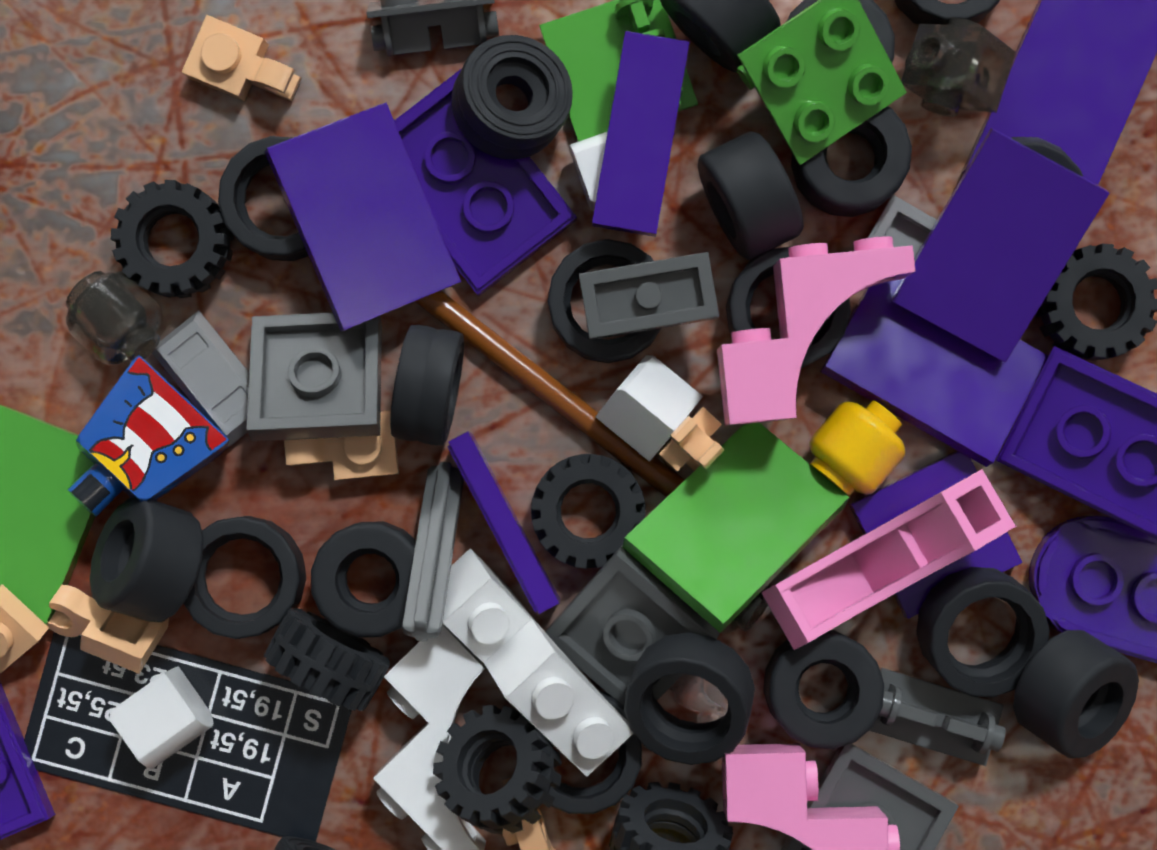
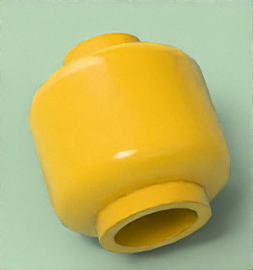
M874 400L866 408L858 403L843 402L838 405L811 437L809 447L815 458L810 465L849 497L854 491L865 495L872 494L905 456V446L896 434L902 423L889 410Z

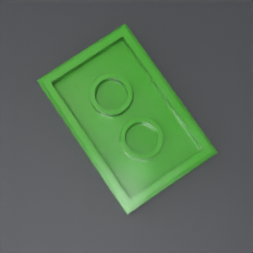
M0 405V585L3 584L40 620L48 625L49 620L55 613V610L49 608V602L61 585H68L95 519V516L70 494L68 489L94 463L78 449L76 444L78 434L8 406Z
M761 423L742 425L721 445L724 448L722 454L707 469L700 465L624 537L622 546L720 633L845 508L849 499L847 494Z

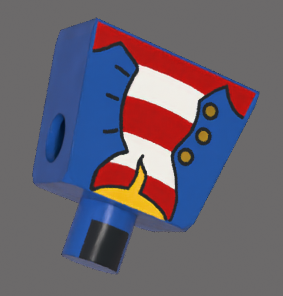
M138 355L130 363L77 437L76 444L78 449L94 464L68 491L95 517L122 491L129 497H135L141 502L151 499L157 501L219 457L227 449L229 439L148 362Z

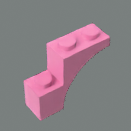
M885 236L853 241L854 251L828 254L827 243H812L789 247V258H780L773 266L780 339L771 340L770 328L731 332L732 344H723L717 349L725 426L796 418L797 382L801 365L807 349L819 328L838 306L854 294L871 286L901 280L915 272L913 245L894 247L893 237Z
M983 469L761 593L793 650L902 589L978 550L1013 529L1016 525Z
M798 743L737 745L733 752L722 757L723 811L727 822H745L769 827L799 840L812 850H900L897 825H888V817L878 806L807 808V801L818 800V770L816 761H806V752Z

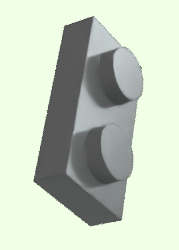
M708 252L579 274L590 340L719 318Z

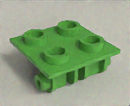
M613 0L539 25L546 47L560 58L571 79L573 98L569 117L577 141L608 131L625 31L676 39L669 16L660 0ZM686 66L678 112L698 105Z
M818 0L737 55L742 64L737 68L740 78L750 90L756 88L799 165L907 93L859 0Z

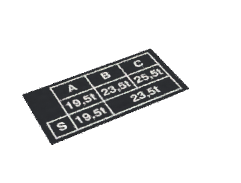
M55 632L53 633L24 738L36 770L282 837H298L316 842L352 710L347 709L342 704L340 707L334 705L324 697L319 698L311 694L310 690L299 687L289 680L160 645L156 646L140 674L80 650L81 635L66 637ZM179 666L210 710L213 726L158 766L151 769L136 759L110 722V712L158 676Z

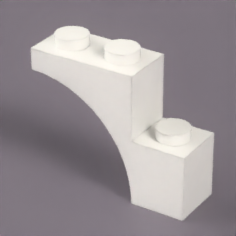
M471 548L451 565L443 624L485 664L504 697L583 774L588 776L633 734L629 723L568 659L526 610L512 590Z
M442 624L441 634L437 638H430L428 641L417 643L384 676L392 685L387 694L394 704L409 718L414 719L420 714L427 723L380 768L373 779L381 786L376 792L381 802L399 819L403 820L409 815L424 830L426 834L421 840L428 850H484L486 840L473 825L451 812L444 805L446 800L438 795L435 787L437 783L442 781L433 775V763L443 761V756L436 752L440 741L449 743L452 736L447 730L455 722L461 701L473 681L486 668L485 664L444 624Z

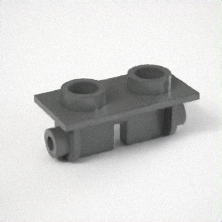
M380 0L370 2L366 11L367 18L381 17L382 25L371 26L374 51L386 50L388 56L430 51L432 46L429 26L441 25L444 49L480 45L486 42L487 38L499 36L497 12H484L483 4L495 3V0Z
M881 667L880 672L885 684L883 708L873 728L869 731L983 766L987 765L991 750L1000 751L1006 733L1005 727L998 725L1004 707L1003 704L980 697L969 696L954 689Z

